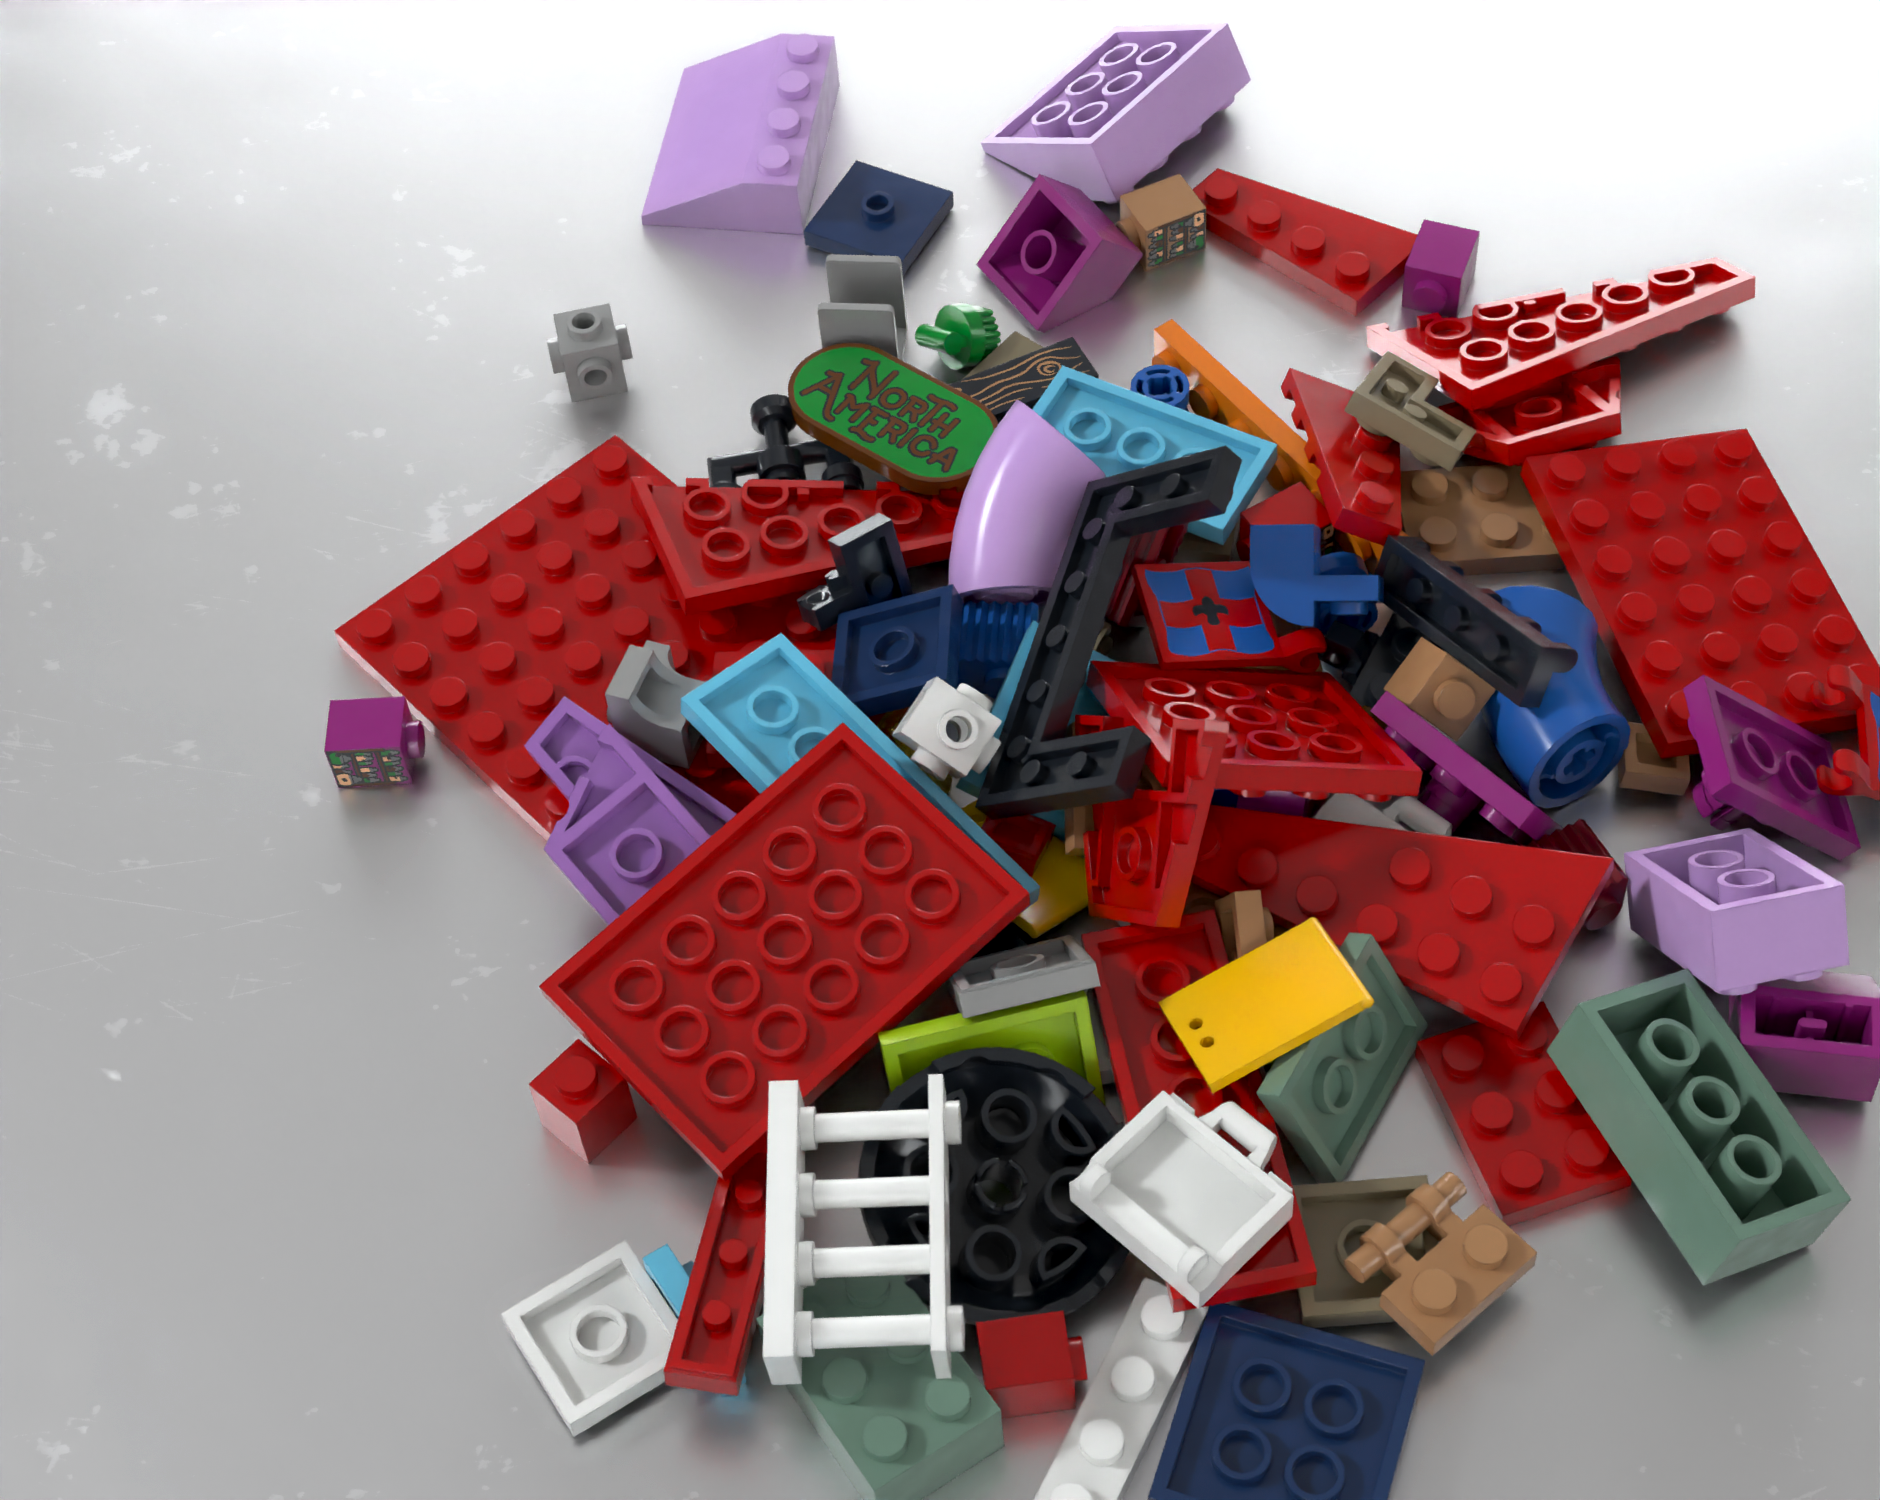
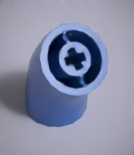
M1534 585L1509 586L1494 591L1501 596L1502 605L1517 616L1530 617L1539 623L1542 629L1541 633L1551 641L1566 643L1575 649L1578 653V660L1570 671L1552 673L1539 708L1519 707L1498 690H1495L1481 709V713L1491 740L1513 779L1531 802L1536 806L1546 809L1563 806L1584 796L1602 782L1619 763L1624 749L1628 746L1631 728L1626 718L1610 699L1602 683L1597 663L1596 642L1598 624L1592 611L1578 599L1555 589Z

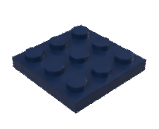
M1227 1303L1209 1306L1153 1479L1148 1500H1389L1426 1360Z

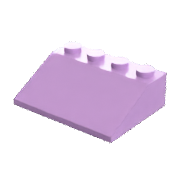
M1228 23L1114 27L985 138L981 145L985 153L1034 178L1042 174L1081 189L1091 201H1104L1106 204H1114L1120 202L1121 195L1134 191V185L1145 175L1162 167L1168 161V155L1182 142L1198 135L1202 129L1201 125L1215 112L1230 106L1234 102V95L1248 84L1251 78Z
M781 33L685 68L641 215L642 224L803 235L840 87L834 36Z

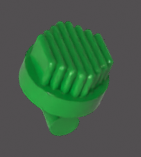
M958 303L941 308L937 314L934 326L929 324L920 325L915 332V340L922 347L938 351L941 360L946 366L958 370L971 368L982 362L998 347V344L1001 342L999 338L1001 333L997 331L998 325L994 323L996 318L992 316L993 310L976 305L971 306L967 303Z

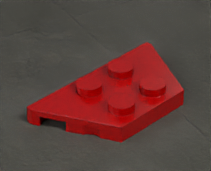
M1615 356L1594 362L1584 370L1571 371L1546 381L1537 389L1524 390L1499 400L1495 405L1487 409L1470 411L1457 402L1441 405L1436 408L1477 430L1463 454L1508 466H1523L1526 457L1553 454L1568 449H1589L1596 446L1600 440L1622 434L1620 359Z

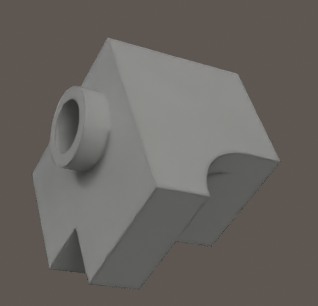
M646 640L643 648L629 645L605 692L608 705V722L612 723L613 728L619 734L660 762L689 769L704 736L681 714V698L705 682L682 676L675 671L669 645Z

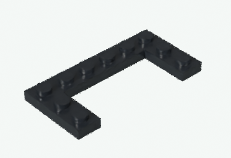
M1226 445L1088 482L999 737L1001 744L991 760L975 808L992 820L1133 798L1136 786L1142 776V768L1152 739L1135 726L1066 738L1067 726L1079 690L1085 682L1086 669L1097 637L1103 629L1104 616L1115 584L1122 573V563L1131 537L1225 514L1233 496V487L1242 459Z

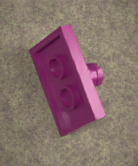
M1702 675L1683 688L1690 713L1688 727L1697 741L1704 768L1701 775L1702 781L1693 788V799L1703 818L1714 813L1715 810L1721 809V811L1711 817V826L1723 831L1737 823L1739 818L1748 814L1756 818L1763 825H1770L1798 839L1803 845L1813 847L1839 861L1861 849L1846 796L1826 794L1820 791L1817 784V767L1825 765L1833 768L1832 756L1834 753L1829 741L1705 675Z
M1387 690L1370 710L1388 725L1384 731L1396 744L1432 776V779L1425 786L1426 789L1417 800L1453 825L1451 836L1464 819L1467 820L1474 810H1477L1481 816L1520 845H1528L1533 839L1539 840L1544 834L1551 835L1556 829H1563L1562 826Z

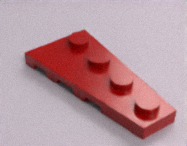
M1219 168L1192 189L1206 207L1207 230L1355 317L1404 275L1406 262L1418 235Z
M1289 368L1281 385V390L1285 399L1295 402L1291 416L1296 429L1306 431L1308 436L1304 451L1308 462L1315 464L1321 471L1316 483L1333 528L1384 546L1388 535L1399 536L1402 530L1400 443L1389 436H1378L1368 432L1358 423L1356 417L1344 411L1354 391Z

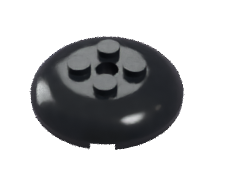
M981 1047L958 1051L932 1061L930 1066L910 1077L901 1086L898 1085L878 1111L928 1109V1075L943 1074L947 1101H960L961 1144L948 1145L950 1306L963 1305L964 1323L976 1325V1322L1063 1310L1064 1316L1074 1312L1104 1289L1118 1272L1130 1250L1070 1201L1069 1182L1080 1176L1090 1163L1091 1158L1125 1125L1123 1122L1117 1123L1108 1108L1093 1093L1096 1088L1070 1068L1036 1053L1003 1047ZM929 1138L864 1141L859 1161L858 1178L929 1176ZM985 1180L1002 1182L1009 1188L1013 1202L1003 1204L1002 1207H996V1203L986 1197L979 1183ZM929 1205L860 1208L863 1222L873 1246L930 1244ZM930 1274L903 1275L907 1280L904 1284L913 1289L922 1302L930 1307Z

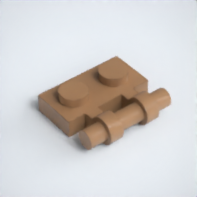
M1446 1172L1432 1185L1423 1183L1405 1199L1407 1207L1386 1225L1382 1223L1373 1225L1360 1237L1361 1246L1344 1260V1265L1349 1274L1360 1283L1367 1281L1379 1269L1393 1281L1381 1293L1379 1306L1432 1356L1535 1265L1537 1252L1484 1204L1464 1221L1453 1213L1451 1207L1466 1195L1467 1189L1459 1177L1452 1172ZM1426 1229L1439 1243L1420 1260L1416 1261L1405 1250V1247Z

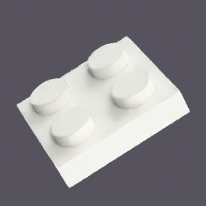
M626 1240L501 1313L505 1326L574 1437L665 1382L663 1371L678 1319Z

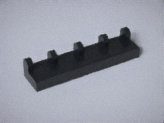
M1388 535L1374 575L1384 578L1383 604L1517 706L1539 708L1552 673L1570 671L1577 663V651L1566 643H1555L1541 633L1542 629L1539 623L1530 617L1517 616L1502 605L1500 595L1489 588H1478L1464 578L1463 569L1454 562L1439 560L1432 555L1429 544L1421 538Z

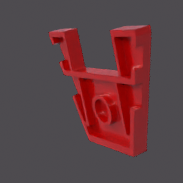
M1075 715V736L1123 728L1124 718ZM1173 718L1167 791L1135 789L1132 799L1092 805L1094 831L1083 833L1089 916L1154 927H1180L1229 733V722Z

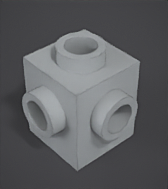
M610 303L553 314L558 338L547 340L550 360L554 374L565 372L572 403L628 392L622 360L633 358L626 324L614 326Z

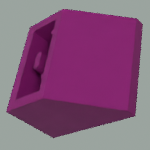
M1823 971V975L1814 980L1798 982L1778 979L1759 983L1755 991L1747 994L1729 995V1027L1775 1092L1865 1102L1872 1101L1880 1080V989L1872 976Z

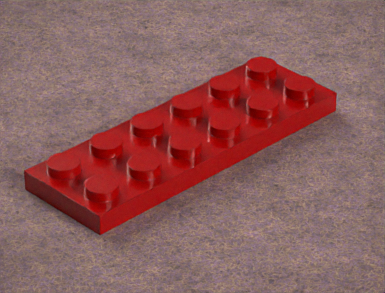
M1215 910L1182 915L1179 928L1132 924L1081 934L1082 947L1095 961L1100 986L1092 988L1126 1125L1162 1090L1169 1095L1175 1093L1195 1110L1194 1115L1197 1118L1215 1110L1223 1103L1235 1102L1277 1136L1276 1146L1263 1171L1266 1174L1271 1171L1293 1189L1274 1119L1256 1094L1263 1082L1260 1069H1256L1213 1093L1158 1003L1229 964ZM1220 1129L1217 1132L1219 1136L1245 1157L1251 1153L1224 1130ZM1294 1189L1292 1194L1294 1195L1292 1218L1202 1307L1316 1285L1317 1270ZM1165 1281L1173 1313L1197 1308Z

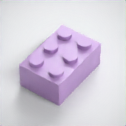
M1751 828L1624 853L1625 873L1629 878L1627 897L1630 929L1684 969L1688 968L1692 975L1717 993L1743 995L1755 991L1759 983L1778 979L1798 982L1810 981L1821 977L1823 970L1849 965L1844 884Z

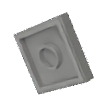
M1068 935L971 958L946 981V985L963 1018L1098 987L1100 986L1095 961L1074 937Z

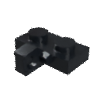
M878 513L828 539L836 570H831L825 575L827 584L818 585L796 601L802 620L822 632L837 624L839 613L914 594L892 519Z
M1393 613L1381 636L1368 630L1364 633L1361 630L1335 620L1324 637L1327 644L1326 651L1317 653L1319 660L1343 672L1341 677L1353 686L1350 695L1361 707L1366 705L1373 708L1385 693L1383 689L1421 637L1444 651V649L1402 617Z

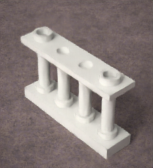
M943 1074L928 1075V1109L817 1114L815 1106L805 1107L798 1080L769 1081L763 1360L772 1385L802 1384V1357H814L815 1349L931 1345V1356L936 1379L951 1378V1352L965 1350L963 1305L950 1306L948 1145L961 1144L962 1125L960 1101H947ZM929 1138V1176L816 1180L815 1173H805V1150H817L818 1143ZM929 1205L930 1244L815 1248L814 1241H804V1218L816 1217L817 1210ZM930 1274V1314L814 1318L813 1311H803V1286H815L816 1278Z

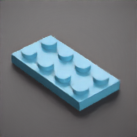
M1066 366L1061 367L1032 409L1090 458L1105 473L1106 477L1226 445L1242 459L1233 487V496L1225 514L1190 522L1187 532L1224 545L1240 519V512L1246 510L1277 461V444Z

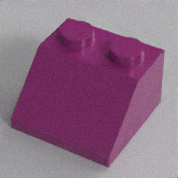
M1039 174L976 265L1037 331L1046 333L1111 300L1144 254L1081 189Z

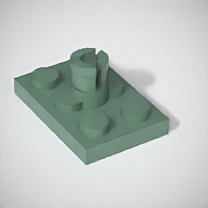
M1349 932L1339 951L1374 999L1373 1006L1265 1064L1263 1067L1267 1074L1256 1093L1317 1183L1342 1182L1416 1049L1417 1041H1420L1428 1027L1425 1018L1372 934Z

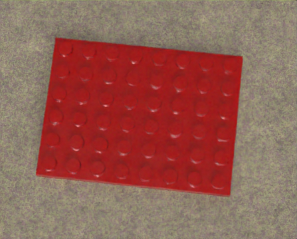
M617 435L608 439L334 630L339 646L393 697L405 696L411 714L417 720L422 721L423 725L546 841H548L557 821L566 815L569 801L534 761L524 745L564 696L608 725V705L605 692L629 645L643 648L646 640L669 645L675 671L682 676L704 682L713 677L715 652L754 651L780 633L798 650L835 649L837 624L821 632L816 627L802 620L796 600L806 594L805 591L685 616L631 495V477H653V486L677 485ZM910 707L868 718L894 742L897 739L892 734ZM705 737L689 769L663 763L736 814L760 794L735 768H709L706 757L707 739Z

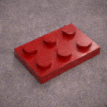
M1544 1001L1539 1002L1518 1041L1477 1022L1417 1041L1415 1057L1490 1210L1508 1226L1630 1187L1632 1183V1178L1547 1053V1049L1559 1033V1029Z

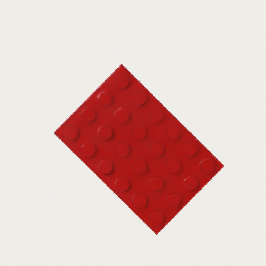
M1747 428L1525 458L1520 471L1524 484L1584 605L1592 611L1598 624V633L1661 759L1700 753L1697 741L1688 727L1690 713L1683 688L1702 675L1715 680L1816 735L1857 728L1856 710L1829 711L1814 706L1811 699L1810 685L1813 681L1828 684L1826 677L1827 669L1831 665L1840 664L1850 668L1862 683L1880 689V666Z
M842 722L541 983L539 988L543 996L726 1182L768 1143L769 1081L798 1080L804 1106L808 1107L879 1042V1032L894 1029L1031 904L1030 895L1024 887Z

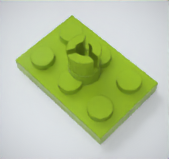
M1084 990L963 1018L961 1013L878 1033L890 1094L898 1085L901 1086L910 1077L930 1066L932 1061L940 1057L974 1048L1003 1047L1036 1053L1070 1068L1096 1088L1093 1093L1106 1106L1088 1000Z

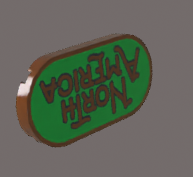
M841 343L817 350L799 363L788 383V397L792 414L797 425L806 434L898 485L923 495H941L940 489H951L956 487V493L964 491L980 454L998 426L994 414L980 401L888 352L867 344Z

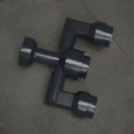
M780 394L763 396L756 400L750 408L752 427L758 434L765 436L766 449L707 458L710 487L742 488L737 484L736 477L757 473L758 479L806 480L805 465L826 462L827 468L822 473L821 480L844 481V490H864L862 470L854 464L853 459L818 440L789 444L788 433L796 427L797 423L792 414L789 397Z

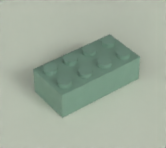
M1688 968L1578 1003L1547 1049V1053L1703 1286L1812 1245L1851 1201L1850 1196Z

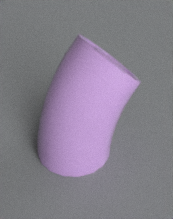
M1019 400L1015 401L995 428L975 464L963 493L954 526L949 560V585L953 584L963 599V603L971 600L977 604L983 600L988 604L996 601L1002 605L1008 601L1015 605L1020 601L1025 605L1034 602L1039 607L1046 605L1088 482L1106 477L1105 473L1071 441Z

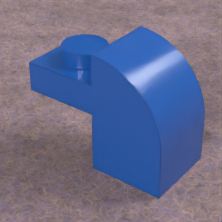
M1315 524L1250 525V572L1252 581L1263 603L1280 618L1303 627L1320 629V604H1330V615L1361 616L1368 615L1369 603H1384V578L1379 575H1320L1321 528Z

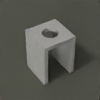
M828 255L826 258V272L830 303H820L818 306L822 348L841 343H861L882 349L903 360L908 326L901 259L897 256Z

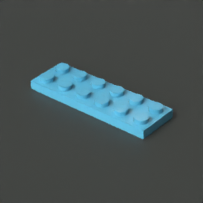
M782 633L681 698V714L759 793H762L843 722L1024 887L1030 895L1031 904L1029 906L1038 901L1040 885Z

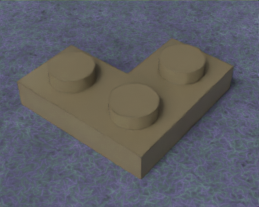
M1389 351L1384 354L1357 387L1344 410L1356 417L1358 423L1368 432L1378 436H1389L1410 448L1411 454L1419 461L1430 466H1441L1450 472L1465 452L1477 431L1427 402L1439 379Z

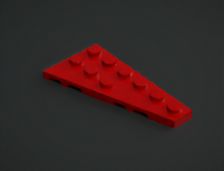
M1715 257L1650 270L1648 281L1641 283H1618L1614 278L1593 281L1592 292L1570 297H1566V292L1563 288L1477 304L1472 309V316L1464 318H1442L1436 312L1417 316V327L1390 332L1387 323L1366 326L1367 347L1381 356H1384L1387 351L1395 354L1439 379L1435 387L1436 390L1470 411L1482 410L1492 407L1499 400L1524 390L1537 389L1544 382L1571 371L1584 370L1590 367L1592 363L1618 352L1631 351L1637 348L1639 344L1663 334L1678 332L1685 325L1710 315L1723 314L1730 307L1755 298L1756 277Z
M631 477V495L685 616L809 590L818 585L827 584L825 575L831 570H836L828 539L878 513L892 519L906 568L950 559L954 526L964 491L956 493V487L951 489H940L941 495H923L913 491H900V486L895 482L876 481V490H844V481L749 479L743 484L742 488L709 487V478H686V487L653 486V477Z
M1210 805L1191 882L1221 897L1237 891L1261 890L1262 907L1269 909L1274 923L1290 930L1309 918L1315 917L1338 949H1340L1349 932L1372 934L1404 986L1518 1041L1612 874L1614 858Z

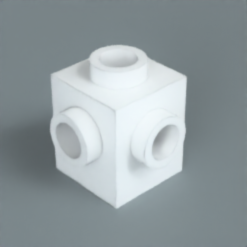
M935 677L927 681L892 736L915 751L910 760L929 775L941 781H944L948 774L958 779L967 776L971 769L980 774L991 761L1001 744V741L993 735L1002 723V720L989 712L994 705L993 702L976 689L964 683H960L958 688L955 689L940 678ZM948 722L953 724L958 731L956 742L952 741L946 733Z

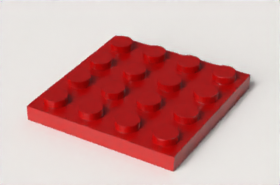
M1090 660L1086 685L1109 716L1124 718L1123 727L1135 726L1152 739L1144 763L1162 787L1168 789L1174 718L1229 722V733L1214 789H1228L1232 793L1245 797H1262L1266 795L1267 791H1288L1297 796L1313 800L1326 799L1330 793L1354 794L1359 798L1373 802L1389 801L1392 795L1418 796L1423 771L1329 672L1298 673L1292 670L1236 667L1160 670L1159 664Z

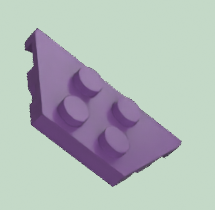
M610 723L601 730L597 739L600 748L586 777L579 776L568 798V811L562 819L557 821L544 847V851L607 925L611 924L711 837Z

